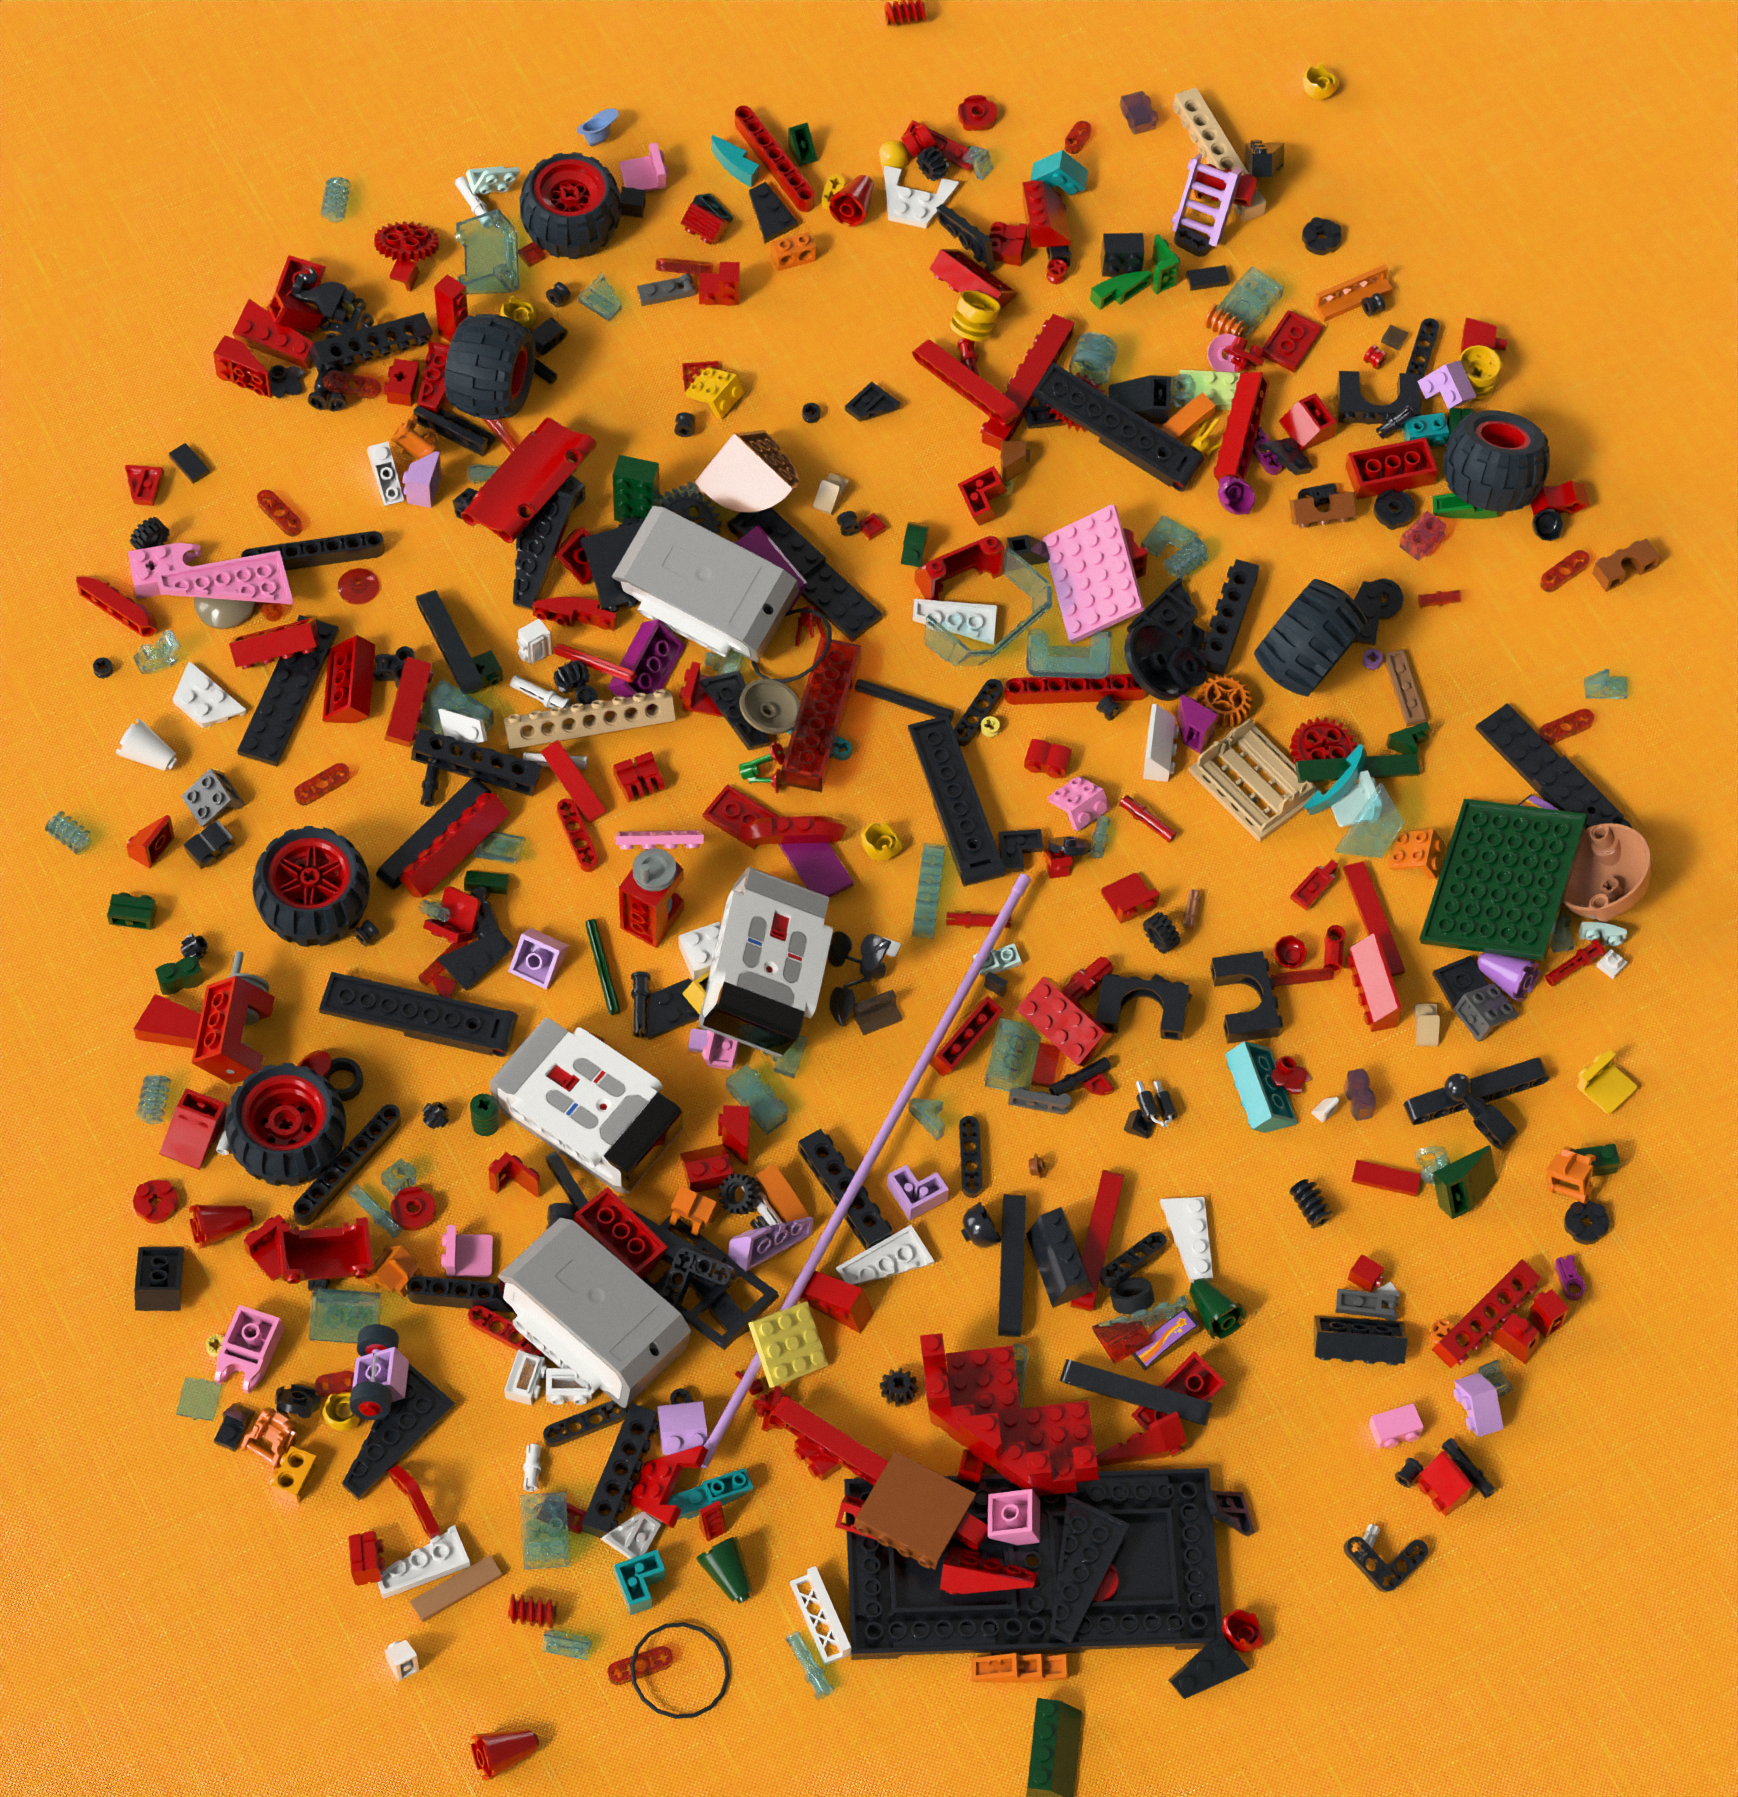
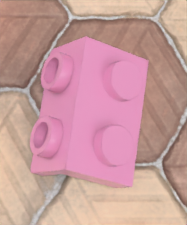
M707 1031V1038L709 1040L707 1046L703 1048L702 1056L708 1067L734 1070L740 1042Z

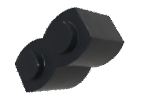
M217 820L208 825L201 833L190 838L184 844L185 852L202 869L212 866L216 862L217 857L229 854L233 850L235 842L231 834Z

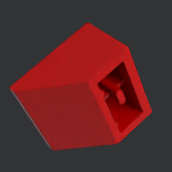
M1316 393L1299 400L1279 420L1280 425L1288 436L1296 442L1301 451L1334 437L1337 421Z

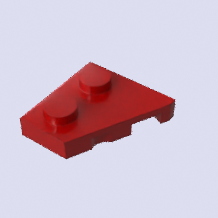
M125 465L134 504L154 506L165 473L163 468Z

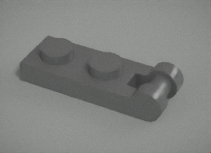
M683 274L679 278L637 286L641 305L646 306L695 295L696 290L691 284L693 282L691 275Z
M1018 1087L1011 1088L1008 1105L1065 1115L1070 1110L1071 1097L1065 1093L1055 1096L1044 1091L1033 1092Z
M1337 1289L1335 1312L1379 1317L1395 1321L1398 1319L1396 1306L1399 1305V1297L1389 1294ZM1382 1304L1388 1305V1306H1387V1309H1386V1308H1381V1305H1382Z

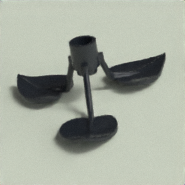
M841 931L833 932L828 951L830 964L834 967H841L846 959L861 964L860 973L864 976L862 979L844 984L843 988L835 987L831 993L829 1001L830 1011L833 1018L841 1026L846 1025V1021L855 1005V995L849 987L863 982H870L871 978L881 979L884 977L886 967L881 961L891 944L890 940L876 934L867 935L861 944L860 951L863 957L860 960L848 955L852 949L850 937Z

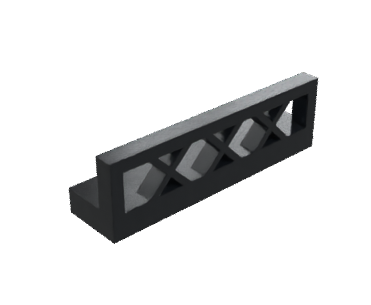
M419 405L413 410V413L418 417L416 420L417 424L427 429L432 427L436 430L435 433L484 457L496 441L495 435L439 408L436 414Z

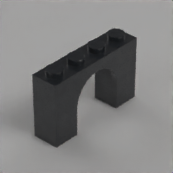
M1339 371L1337 379L1338 422L1347 424H1384L1391 415H1396L1406 406H1410L1413 409L1410 413L1414 412L1415 416H1420L1419 374L1399 373L1397 399L1391 404L1379 406L1369 403L1362 397L1358 371Z
M1263 951L1212 958L1210 970L1214 987L1245 984L1252 987L1261 999L1260 1005L1252 1011L1225 1015L1223 1027L1227 1044L1278 1037L1280 1028H1283L1281 1015L1278 1016L1277 1014L1278 1000L1276 996L1273 997L1274 983L1272 977L1269 978L1268 976L1269 962L1267 958L1264 959Z
M1117 974L1103 975L1096 1019L1108 1030L1118 1033L1121 1011L1128 1001L1137 997H1148L1158 1002L1163 1009L1160 1027L1161 1038L1182 1041L1189 1000V985H1185L1182 982H1163L1159 979L1143 980L1135 976L1127 978Z

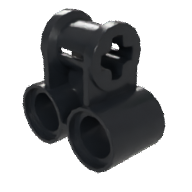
M403 646L398 648L396 655L378 654L375 657L377 665L373 674L374 678L379 681H395V686L398 689L405 663L403 659H407V657L415 659L413 649Z

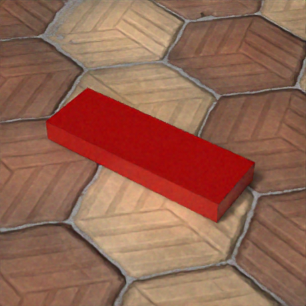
M1356 1160L1352 1182L1416 1197L1421 1174Z

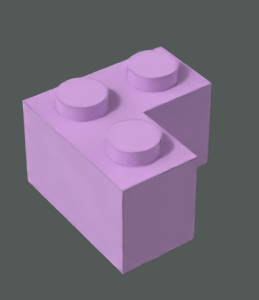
M1460 361L1445 364L1418 381L1425 399L1442 395L1448 409L1464 405L1477 397Z
M907 1165L888 1174L887 1187L909 1221L948 1201L949 1189L938 1172L919 1182Z
M1480 1373L1454 1380L1456 1387L1453 1390L1454 1397L1467 1410L1466 1425L1470 1431L1472 1430L1480 1437L1504 1429L1496 1388Z

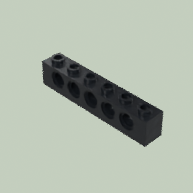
M422 312L315 342L312 344L310 354L318 373L323 371L328 373L334 371L337 367H350L355 362H367L380 355L385 357L394 351H406L415 345L424 346L429 342L433 332L425 313ZM405 332H410L413 336L407 335ZM387 337L393 338L394 341L389 340ZM368 342H373L376 346H372ZM350 347L356 348L357 351L351 350ZM332 352L337 353L339 356L332 355Z
M1236 559L1234 567H1229L1227 573L1229 581L1223 584L1221 590L1223 598L1218 599L1215 611H1218L1217 615H1213L1209 627L1212 630L1205 635L1203 643L1206 644L1205 649L1201 648L1200 650L1207 660L1208 666H1205L1207 672L1224 676L1258 578L1259 565Z
M419 729L411 755V760L469 778H476L479 781L532 797L542 765L534 761L522 760L514 755L502 754L491 748L486 749L476 746L471 742H463L451 736L436 734L432 730Z
M819 1129L798 1141V1151L837 1207L845 1194L841 1189L848 1188L855 1172L851 1168H847L842 1153L840 1151L836 1152L831 1137L828 1134L825 1135ZM824 1153L828 1156L825 1158H821L818 1155ZM835 1170L838 1171L839 1174L833 1175L829 1172ZM862 1185L844 1219L865 1250L890 1237L892 1227L887 1220L882 1219L876 1203H871L868 1198V1192ZM861 1205L863 1208L855 1209L853 1206ZM866 1222H872V1223H874L875 1225L869 1227V1226H866L865 1223H866Z
M631 1403L583 1519L582 1532L602 1539L604 1535L618 1527L619 1522L616 1520L619 1513H624L627 1501H625L627 1493H632L635 1481H633L635 1473H640L643 1466L642 1456L644 1453H648L651 1446L650 1436L652 1433L655 1434L659 1426L656 1411ZM637 1429H640L644 1433L641 1435H635L632 1432ZM629 1449L635 1451L633 1455H627L624 1452ZM620 1469L627 1471L625 1475H618L616 1472ZM613 1489L619 1491V1493L614 1496L608 1494V1492ZM602 1510H609L611 1512L607 1516L600 1514Z

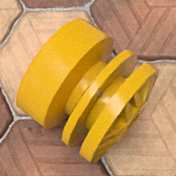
M972 290L964 291L960 295L957 310L954 311L950 327L955 333L966 339L979 342L986 341L990 337L994 325L993 322L996 321L1000 311V305L987 294Z
M1471 346L1462 352L1459 361L1477 396L1474 399H1484L1495 390L1501 362L1494 350L1486 346Z

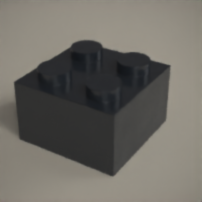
M1103 233L1101 249L1102 277H1116L1142 271L1145 253L1143 233Z

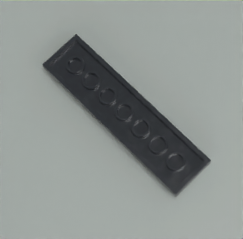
M299 615L297 621L308 619V617ZM316 620L319 645L314 648L315 651L303 654L302 651L295 652V656L287 659H282V656H280L239 745L238 755L278 766L329 654V649L332 647L339 632L338 626Z

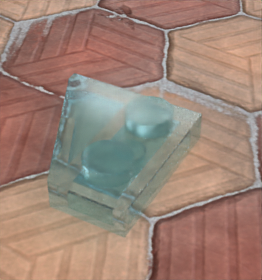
M602 272L578 296L579 303L609 322L622 309L621 302L614 295V290L609 286L606 276Z

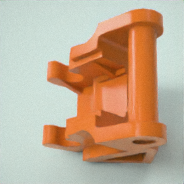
M412 414L405 424L402 422L399 425L391 441L403 449L402 453L408 452L419 460L435 450L438 440L435 438L436 430L432 427L422 436L415 432L414 428L416 427L418 417Z
M1564 1147L1561 1154L1557 1153L1547 1167L1548 1183H1550L1549 1192H1558L1578 1199L1583 1204H1587L1593 1189L1590 1181L1593 1174V1165L1591 1163L1596 1160V1156L1592 1154L1583 1156L1574 1153V1148ZM1560 1179L1578 1185L1580 1191L1559 1184Z
M680 1186L671 1205L673 1212L669 1224L676 1226L678 1219L682 1217L693 1221L691 1233L698 1236L700 1228L704 1229L706 1224L715 1221L722 1205L697 1192Z
M386 1245L383 1248L384 1252L373 1264L372 1272L363 1280L376 1289L385 1288L392 1293L397 1291L399 1296L404 1299L408 1294L405 1288L407 1282L413 1275L422 1276L423 1274L420 1268L415 1265L417 1261L402 1246L390 1247Z
M271 1407L265 1408L254 1425L253 1431L245 1435L241 1449L254 1453L271 1464L270 1467L275 1470L280 1465L284 1452L288 1453L290 1447H294L298 1441L297 1431L293 1429L296 1423L289 1419L288 1413L282 1415ZM261 1436L273 1443L271 1449L275 1452V1455H272L252 1441Z

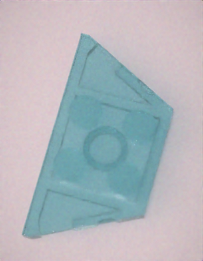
M1379 783L1335 848V852L1382 858L1405 822L1382 783Z

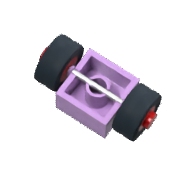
M373 1324L365 1326L359 1332L357 1352L361 1357L356 1358L349 1403L351 1412L359 1418L366 1420L382 1419L389 1414L391 1402L405 1398L409 1361L398 1350L399 1336L391 1327Z

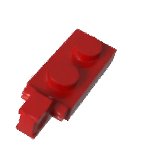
M1331 859L1324 868L1321 865L1319 867L1316 866L1292 892L1290 899L1307 911L1333 883L1336 877L1333 874L1337 871L1338 863Z

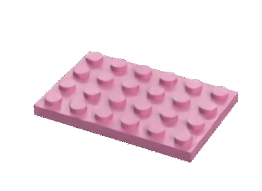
M1111 504L1042 538L1043 542L1047 545L1050 557L1048 563L1067 636L1072 644L1145 610L1117 506Z
M700 830L615 832L616 845H620L621 849H634V845H642V849H653L655 844H663L664 848H677V844H684L686 848H699V844L704 843V835Z

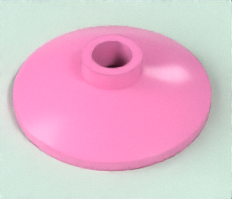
M1221 334L1215 337L1208 347V361L1217 372H1236L1234 370L1235 364L1231 363V359L1234 356L1226 353V357L1223 358L1221 355L1222 351H1225L1226 346L1232 344L1236 338L1235 335Z

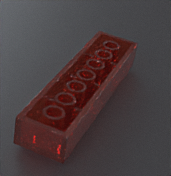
M820 638L812 666L823 654L828 642L827 638ZM832 640L826 657L810 672L781 768L782 785L822 793L861 661V645Z

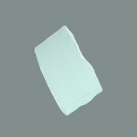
M1582 922L1579 929L1580 940L1587 939L1592 941L1593 939L1601 938L1602 945L1618 946L1624 944L1627 935L1626 929L1601 922Z
M1010 944L995 951L992 949L979 974L997 973L1022 965L1015 944Z

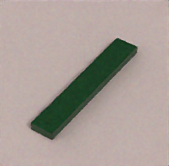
M1416 753L1366 756L1365 764L1361 771L1368 770L1370 777L1373 778L1418 776L1420 774ZM1347 758L1296 761L1298 783L1306 781H1337L1350 767L1346 760Z

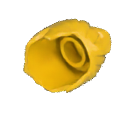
M1318 63V67L1310 66L1306 69L1303 75L1304 90L1311 98L1322 100L1330 97L1339 87V80L1335 75L1327 71L1323 63Z
M511 296L510 300L501 306L500 316L513 319L521 323L523 327L530 329L536 320L537 309L533 303L520 301L519 298Z
M883 822V824L871 823L861 834L863 848L867 855L874 860H888L903 849L901 839L887 822Z
M349 1392L331 1394L323 1408L324 1420L329 1426L338 1431H350L361 1420L350 1410L351 1393Z

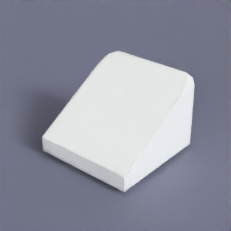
M1337 1097L1324 1099L1312 1110V1115L1322 1123L1325 1122L1337 1110L1339 1099Z

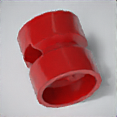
M925 123L917 126L914 133L908 132L901 137L914 159L917 158L923 149L937 145Z

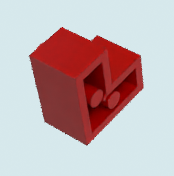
M720 262L719 273H700L699 304L739 305L740 262Z
M995 466L958 483L969 511L978 526L997 518L989 500L1007 492V489Z

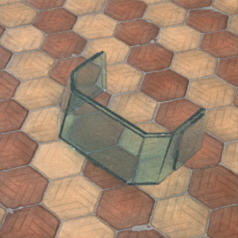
M1006 548L1003 574L1032 598V614L1017 624V627L991 650H970L940 623L928 615L925 623V644L946 662L949 661L954 666H980L996 656L1052 607V586H1050V582L1013 550Z

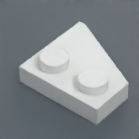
M446 708L438 709L444 736H451L456 740L471 743L487 741L482 719L468 717L466 714L455 713Z

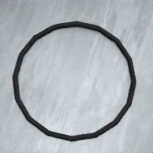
M798 608L788 611L785 616L802 612L813 613L822 618L828 628V642L823 654L812 667L801 674L787 679L772 680L787 683L801 679L813 671L826 657L832 642V627L827 618L814 609ZM751 660V664L759 677L771 679L760 673L755 662Z
M685 1622L668 1623L649 1631L635 1647L630 1663L632 1684L641 1701L656 1713L674 1719L694 1718L711 1710L725 1694L730 1677L728 1657L719 1641L705 1629ZM686 1627L699 1631L715 1643L723 1657L725 1679L721 1692L709 1706L695 1713L673 1714L658 1709L644 1697L636 1682L635 1662L639 1649L651 1635L665 1628Z

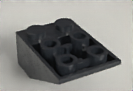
M1150 375L1109 385V397L1149 423H1166L1170 415L1171 376Z

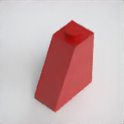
M278 291L274 293L267 307L274 323L280 326L314 333L315 329L319 328L322 323V315L318 308Z

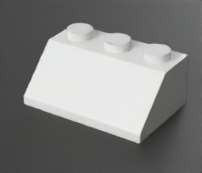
M1152 704L1143 779L1168 782L1169 774L1174 773L1175 762H1171V756L1176 755L1177 744H1173V738L1177 739L1179 726H1175L1176 717L1157 704Z

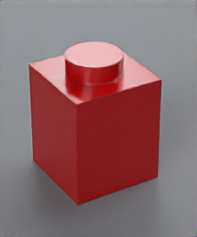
M1361 1254L1351 1268L1348 1280L1365 1291L1372 1292L1374 1287H1380L1385 1278L1382 1276L1384 1267Z

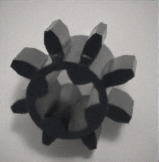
M191 933L185 937V940L181 941V952L185 958L194 956L199 961L207 954L208 944L202 936L198 935L195 937Z
M433 1102L432 1105L428 1103L422 1110L424 1112V1123L432 1129L439 1128V1126L443 1128L449 1121L447 1118L449 1110L441 1102Z

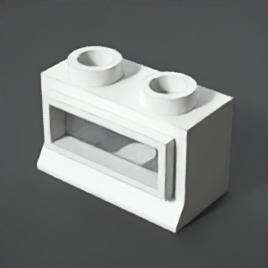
M539 618L518 630V654L523 661H527L528 664H534L542 658L552 655L551 633Z
M518 1349L504 1389L506 1399L532 1405L533 1399H537L540 1393L541 1386L538 1385L541 1378H545L546 1368H548L543 1357L525 1353Z
M546 1368V1402H551L554 1405H561L569 1401H573L577 1405L586 1404L587 1401H592L591 1386L587 1381L584 1388L575 1381L576 1376L573 1375L575 1372L572 1368Z

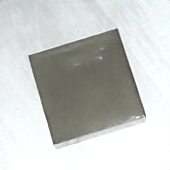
M1390 324L1381 339V343L1399 351L1408 336V332Z

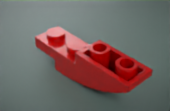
M554 597L534 601L532 605L533 616L540 620L556 622L562 626L573 627L575 620L582 624L598 626L603 630L615 631L617 626V613L600 609V601L592 599Z

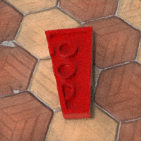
M429 341V350L426 356V365L423 371V381L420 386L417 405L430 412L437 413L446 397L445 367L450 346Z

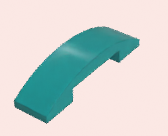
M1361 744L1347 757L1346 760L1350 767L1327 793L1322 795L1317 791L1304 805L1308 814L1314 815L1331 807L1351 789L1358 779L1366 760L1367 752Z

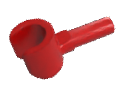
M739 1371L735 1372V1376L742 1380L744 1375ZM759 1379L753 1381L749 1389L751 1395H756L763 1391L762 1383Z

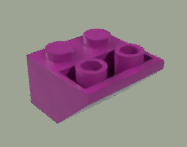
M1182 694L1177 714L1182 742L1201 754L1214 737L1218 715L1212 709L1198 704L1195 699Z

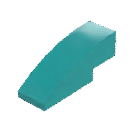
M712 135L711 150L716 159L732 176L747 186L752 187L759 178V164L747 159V151Z

